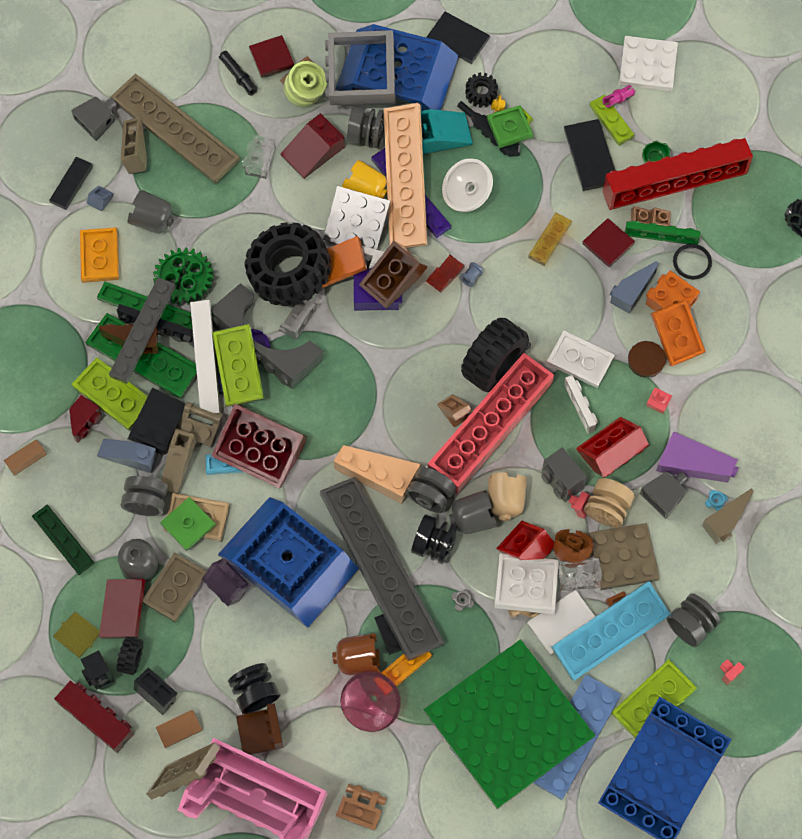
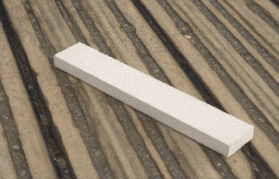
M210 300L190 302L200 408L215 414L221 413Z

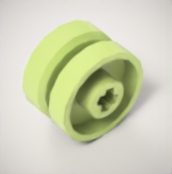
M302 61L295 64L288 73L283 86L288 100L300 107H310L315 104L327 86L325 72L319 65L310 61Z

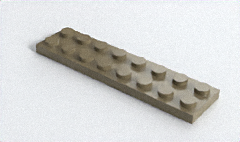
M136 73L110 96L132 118L140 117L142 119V126L214 184L240 161V157Z

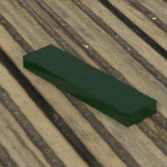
M48 504L32 515L35 522L78 575L95 564Z

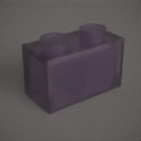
M225 558L212 563L202 578L208 588L228 607L239 602L251 586Z

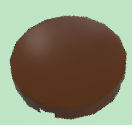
M638 342L629 351V368L640 377H654L661 373L665 366L666 356L664 350L654 342Z

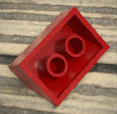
M619 417L578 446L576 450L595 473L606 477L621 465L626 464L636 454L641 453L649 444L640 426Z

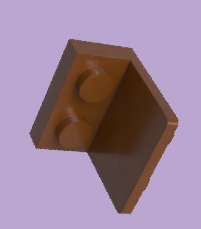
M275 703L267 704V710L238 715L236 717L243 752L252 755L284 748Z

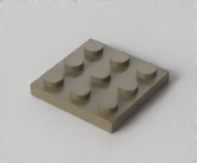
M647 523L589 532V536L593 540L592 553L600 590L642 584L647 581H659Z

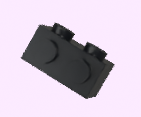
M99 650L80 659L85 668L81 671L89 686L93 685L96 690H103L111 686L114 679Z

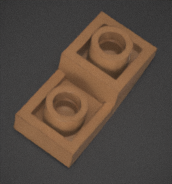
M634 206L631 209L630 222L639 221L645 224L656 223L660 226H670L671 211L656 207L648 210Z

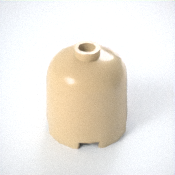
M506 472L491 474L488 480V497L492 509H488L489 512L499 517V520L510 521V518L519 516L524 508L527 478L516 474V478L508 477Z

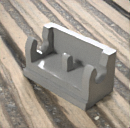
M304 300L301 304L295 305L284 323H281L279 331L297 340L316 311L315 303Z

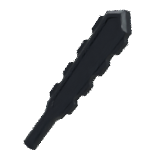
M460 101L457 107L471 118L473 126L476 129H480L482 135L489 137L490 142L494 146H498L486 119L487 116L474 112L464 102ZM519 142L501 147L499 150L509 157L520 156L521 144Z

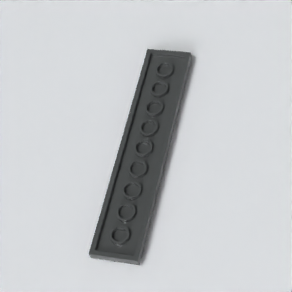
M356 477L320 490V496L407 661L442 647L444 641Z

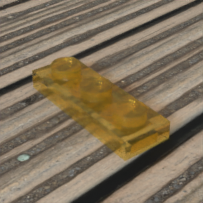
M556 212L529 253L528 258L545 266L570 227L572 220Z

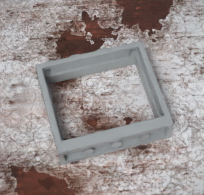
M393 30L328 33V40H325V51H328V56H325V65L329 67V71L325 72L326 83H329V87L325 88L326 98H329L330 105L395 103ZM386 43L387 89L335 91L334 45Z

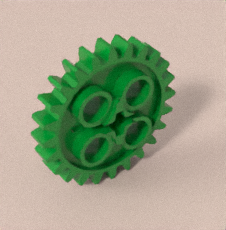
M187 247L184 249V252H181V249L178 248L177 253L170 250V256L164 254L165 260L158 259L160 265H155L157 271L153 272L154 277H156L153 281L155 284L157 278L166 281L176 280L173 282L176 287L170 297L172 304L178 300L180 305L183 304V301H186L187 305H189L190 300L196 302V297L203 299L202 293H209L208 288H212V282L210 281H214L212 275L214 271L211 268V262H208L207 256L202 257L201 251L196 254L194 248L191 252H188ZM176 264H182L180 267H174ZM195 269H199L197 273L192 272ZM187 285H192V286H193V287L190 288V289H186V288H185Z

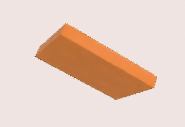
M358 236L327 248L331 257V273L328 275L329 279L322 288L367 270L361 240Z
M686 299L650 313L670 366L705 353Z

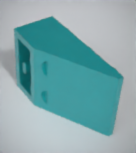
M433 109L421 111L423 154L473 145L465 112Z

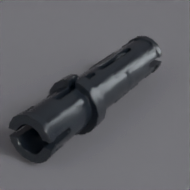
M228 51L221 52L219 59L235 77L237 84L242 86L248 95L255 94L258 88L251 81L249 74L241 69Z

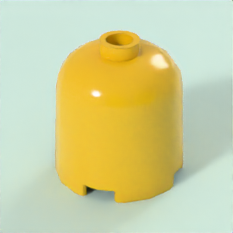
M357 160L350 170L353 172L350 179L345 178L342 187L384 199L387 194V190H385L387 185L385 176L365 162Z

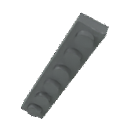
M157 278L109 373L111 378L126 384L128 383L176 287L174 283Z

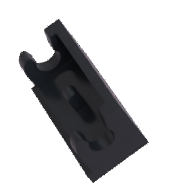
M149 667L134 680V690L162 715L167 712L170 704L173 705L175 703L178 693Z

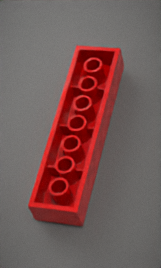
M737 138L728 143H717L712 147L698 148L693 152L680 153L678 156L664 157L659 161H648L636 167L629 166L624 170L611 171L605 176L602 192L609 210L746 175L753 155L746 138Z

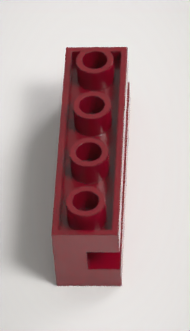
M70 680L54 700L112 750L118 753L123 748L122 744L125 740L129 741L133 736L130 730L132 726L124 719L120 722L115 718L117 714L111 708H103L100 705V699L94 694L89 696L85 693L87 689L79 682L75 684Z

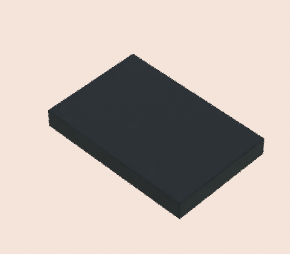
M444 12L426 38L442 41L459 58L472 64L490 39V35Z

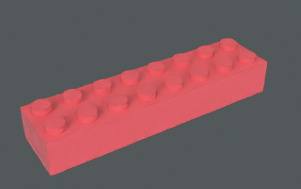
M523 353L429 461L428 468L434 469L448 477L455 484V493L458 495L552 385L554 374Z

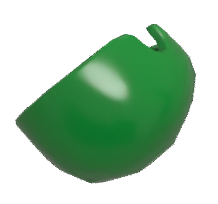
M659 141L647 144L642 152L644 163L670 157L668 145Z

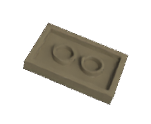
M174 552L144 596L143 604L176 623L208 575V572Z

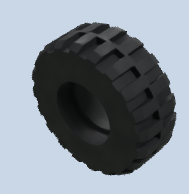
M280 223L281 225H273L265 232L262 231L258 235L259 237L251 243V248H248L246 253L247 259L244 262L246 275L256 294H259L260 298L264 301H269L273 305H299L304 300L312 299L313 295L318 294L322 290V286L326 284L329 279L328 275L331 273V257L317 231L312 230L307 225L301 226L300 223ZM290 256L302 257L299 265L293 270L284 273L274 272L276 265L284 258Z

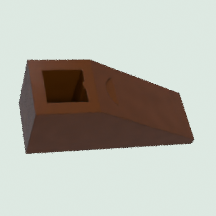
M106 324L99 326L102 337L123 346L133 324H124L123 326ZM157 326L142 354H158Z

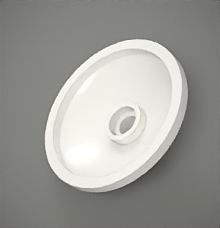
M464 159L450 168L444 178L442 194L445 202L449 207L458 212H470L479 208L491 193L493 186L492 173L488 166L480 160Z

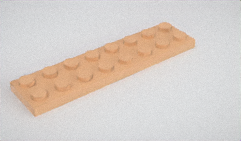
M413 103L384 108L388 200L391 201L388 211L390 244L394 240L405 248L427 245L420 104Z

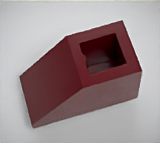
M82 395L79 396L69 409L72 435L77 443L87 437L89 429L93 424L95 425L99 422L102 414L99 406Z

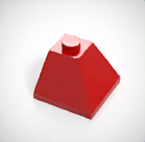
M521 520L496 549L519 560L544 559L553 549L554 541L545 529Z

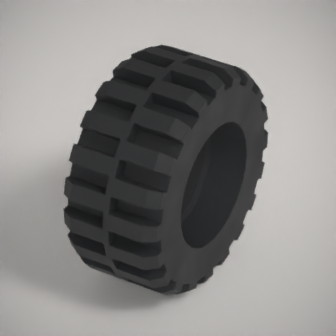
M507 318L493 320L490 325L488 324L481 331L468 349L461 365V372L464 378L483 392H490L520 356L525 353L529 343L527 332Z

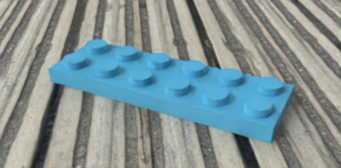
M647 581L552 645L551 648L571 680L574 681L666 619L670 613L650 581Z

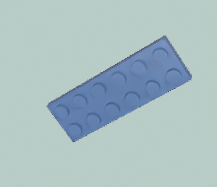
M585 675L570 703L596 736L533 784L563 800L621 696L620 693Z

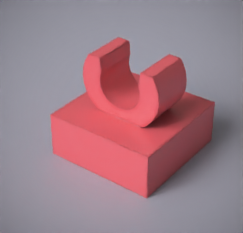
M654 388L646 406L663 414L672 395Z
M581 492L579 498L571 495L568 501L577 516L583 519L587 516L584 512V507L590 497L585 492Z
M727 659L719 667L725 673L722 678L723 682L726 685L730 684L742 673L745 667L740 662L733 666Z

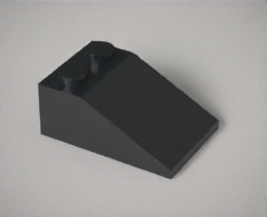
M152 388L127 439L156 448L157 453L163 455L182 416L186 403Z

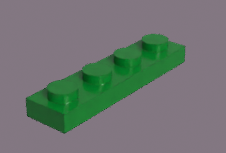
M627 221L624 231L629 237L680 244L698 245L700 239V231L693 228L682 229L676 226H660L656 223L645 224L639 221Z

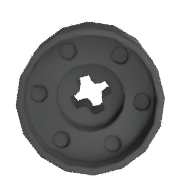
M353 105L348 123L347 143L360 145L362 138H365V145L369 147L373 139V148H378L384 135V110H379L376 118L375 109H372L369 116H366L365 107Z
M690 593L686 600H683L680 604L681 608L676 607L666 620L679 638L688 645L697 647L707 637L706 632L711 633L714 627L716 628L721 621L717 612L707 601L696 594Z

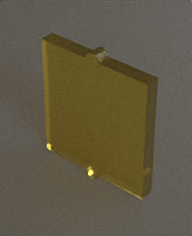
M74 612L66 622H62L61 628L53 637L80 658L88 648L92 647V643L99 637L100 631L78 613Z

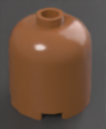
M370 633L342 638L336 646V652L332 653L333 663L338 664L339 670L345 675L380 673L378 669L380 668L379 649H375L374 642L377 641L376 634Z

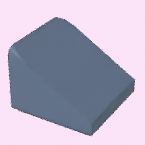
M97 186L89 192L87 204L102 211L114 193L101 186Z

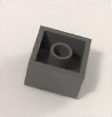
M563 447L543 462L541 477L546 484L550 483L554 488L555 495L559 499L562 498L564 502H567L571 495L575 496L584 489L587 476Z

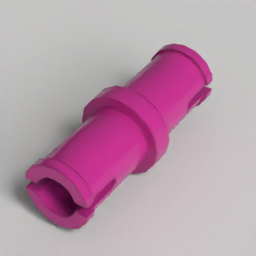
M631 85L622 89H616L612 94L603 97L602 102L607 108L616 103L620 104L625 99L632 97L635 94V90Z

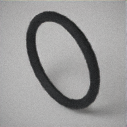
M686 244L675 252L673 265L682 277L692 280L700 279L709 273L712 267V258L704 247L697 244ZM686 248L700 249L708 258V267L700 275H687L677 265L678 254Z

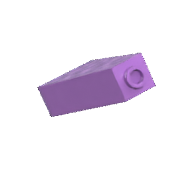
M673 432L656 471L660 473L669 472L674 475L683 472L687 477L728 483L730 477H735L739 467L735 466L738 459Z

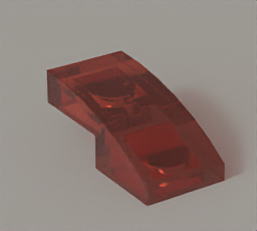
M449 254L441 266L433 271L426 282L441 293L465 266Z

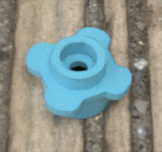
M711 490L709 492L710 497L706 500L705 505L718 511L723 507L724 502L728 498L719 491Z

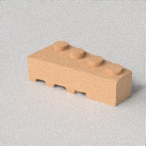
M345 445L342 446L334 459L335 470L351 478L356 477L358 482L401 504L407 496V487L412 481H415L414 475L418 468L421 467V464Z

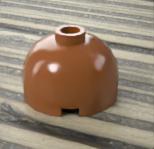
M570 529L557 532L553 550L561 562L567 566H576L583 564L590 558L593 549V540L590 536L577 530L576 533H569Z

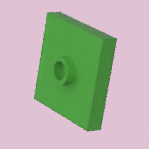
M521 105L487 115L486 119L499 148L533 138L532 130Z
M190 497L160 522L165 530L186 551L216 526L210 517Z

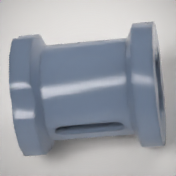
M471 262L467 271L459 277L465 285L472 287L475 284L474 281L484 271L478 264Z

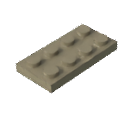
M214 742L166 765L146 795L151 800L159 796L163 797L170 791L174 792L183 785L187 786L196 779H202L207 773V767L216 760V754L220 747Z

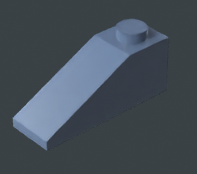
M653 262L621 280L618 286L614 285L609 294L611 295L610 303L630 313L657 272L659 262Z
M103 439L97 457L152 473L158 454L156 448L140 443Z

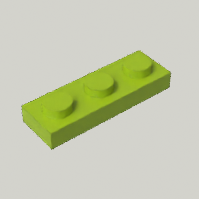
M604 94L591 101L589 106L617 145L620 146L633 139L634 133L613 105L608 108L605 107L602 102L603 97L606 96Z

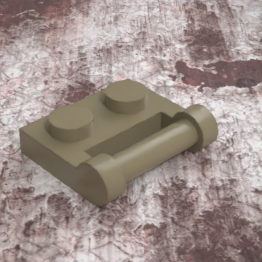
M187 402L177 430L192 433L195 435L196 442L212 447L222 423L223 414H215ZM193 413L212 420L214 423L212 426H209L189 417Z

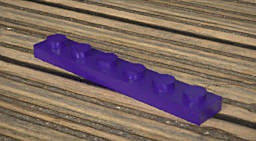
M384 148L373 155L371 161L387 179L386 152ZM425 195L426 227L438 238L451 229V224Z

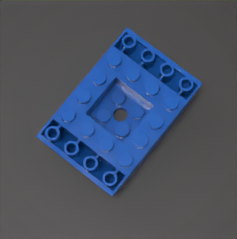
M271 497L263 503L218 553L219 557L307 628L359 570L357 565L339 546L285 503ZM285 552L293 554V558L290 561L282 559V555Z

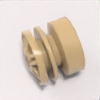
M599 478L592 490L594 496L589 497L588 503L584 507V512L600 524L619 528L622 526L623 519L627 515L625 510L631 507L635 495L629 488L617 481Z

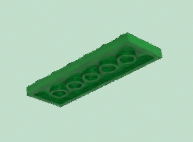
M106 313L86 340V345L116 361L123 346L102 337L99 326L106 324L123 326L126 323ZM159 342L158 354H142L133 371L179 399L183 397L197 377L196 364Z

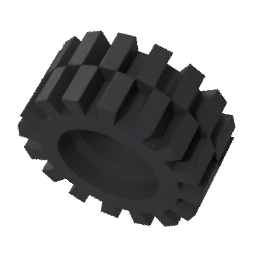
M481 72L478 73V76L473 74L472 78L469 77L468 82H466V99H468L470 104L473 102L475 107L479 104V108H482V105L488 107V103L492 105L498 92L496 79H493L492 75L487 77V73H484V76H481ZM484 86L488 88V92L486 94H478L475 92V88Z
M129 636L125 637L118 654L119 658L117 659L118 664L116 666L118 672L135 675L143 653V640Z

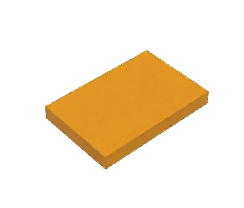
M117 227L80 230L82 283L119 280Z

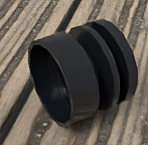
M425 514L415 535L411 553L424 557L428 550H430L431 560L434 561L437 554H440L438 563L444 564L453 549L457 525L452 524L447 532L448 522L445 521L439 529L437 528L438 518Z
M266 663L246 667L235 673L228 680L230 687L233 688V694L240 695L236 701L242 714L267 707V704L274 703L280 697L275 682H268L272 676L270 672H267L269 669Z

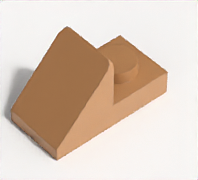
M451 395L437 404L453 427L464 422L468 418V413L471 412L470 406L455 395Z

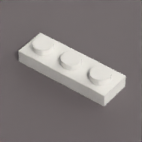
M573 375L565 378L564 386L587 434L594 432L597 418L594 413L590 412L588 408L589 402L580 392L581 386L579 381H575Z

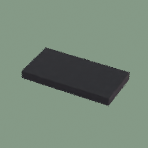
M599 119L564 126V132L582 191L603 187L606 174L614 171L615 168Z

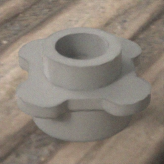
M468 589L452 594V600L455 601V609L457 611H462L466 607H473L474 601L471 600Z

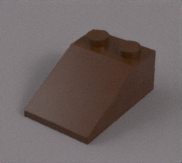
M393 240L359 285L385 308H388L420 278L428 266L402 244Z

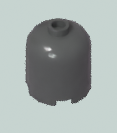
M144 190L138 192L132 204L135 205L133 213L129 212L127 223L157 234L165 231L167 226L171 227L175 218L172 216L173 209L171 204Z
M487 490L460 498L453 503L452 514L449 515L451 524L457 525V529L461 533L472 534L497 527L494 515L488 510L492 509Z
M131 539L121 546L118 552V563L126 579H144L145 582H149L157 575L159 559L155 550L147 541Z

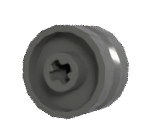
M428 467L418 468L414 475L415 481H412L406 489L407 496L416 504L429 511L442 513L448 504L447 499L451 498L456 490L455 484L448 477Z
M127 477L124 484V491L126 493L122 495L121 508L142 516L162 515L165 506L162 499L167 495L168 486L163 481L151 477Z

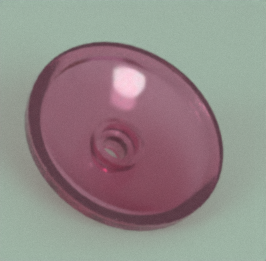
M365 671L354 675L343 687L340 703L344 716L353 726L363 731L376 732L389 727L396 720L401 708V697L398 688L390 678L378 672ZM370 696H376L377 700H371Z

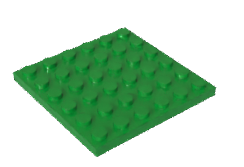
M521 639L423 709L424 713L497 810L596 736Z

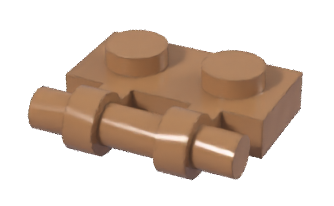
M348 784L346 792L353 794L352 798L343 796L336 817L375 831L382 810L375 808L377 803L385 805L387 798L381 796L376 791L364 790L360 785ZM359 797L370 800L369 805L358 802Z

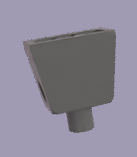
M93 97L72 109L71 112L74 120L97 141L114 123L112 110L117 107V104L112 98L103 103L98 97Z
M665 472L644 485L640 495L667 519L684 497L687 490L682 485L688 481V478L683 472H679L675 477L669 472Z

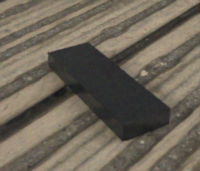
M75 157L49 199L50 203L66 210L92 169V163Z

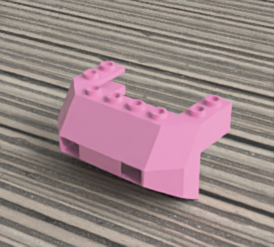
M213 738L211 744L215 742L220 747L216 754L217 758L207 767V773L202 779H196L187 786L178 811L184 813L187 817L197 819L206 807L213 803L220 809L228 810L239 818H245L258 827L272 831L273 834L279 836V839H308L328 794L327 791Z

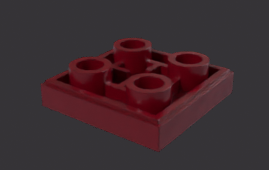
M282 35L249 46L261 78L294 66L293 59Z
M609 218L582 242L589 251L608 267L615 263L635 243L631 237Z

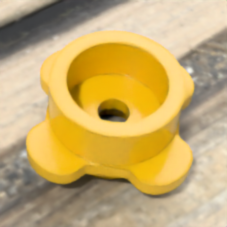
M501 95L492 102L491 110H494L493 113L502 111L505 108V100L501 99Z

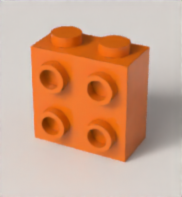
M670 270L666 275L662 274L657 281L658 285L655 288H650L647 292L646 305L657 311L686 299L689 308H691L698 300L700 291Z

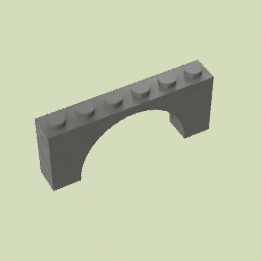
M240 283L211 308L212 325L220 330L244 325L243 319L248 309L253 305L254 294ZM253 339L257 362L261 363L267 372L273 373L283 385H287L291 389L322 362L323 351L310 340L294 349L275 350L264 347Z

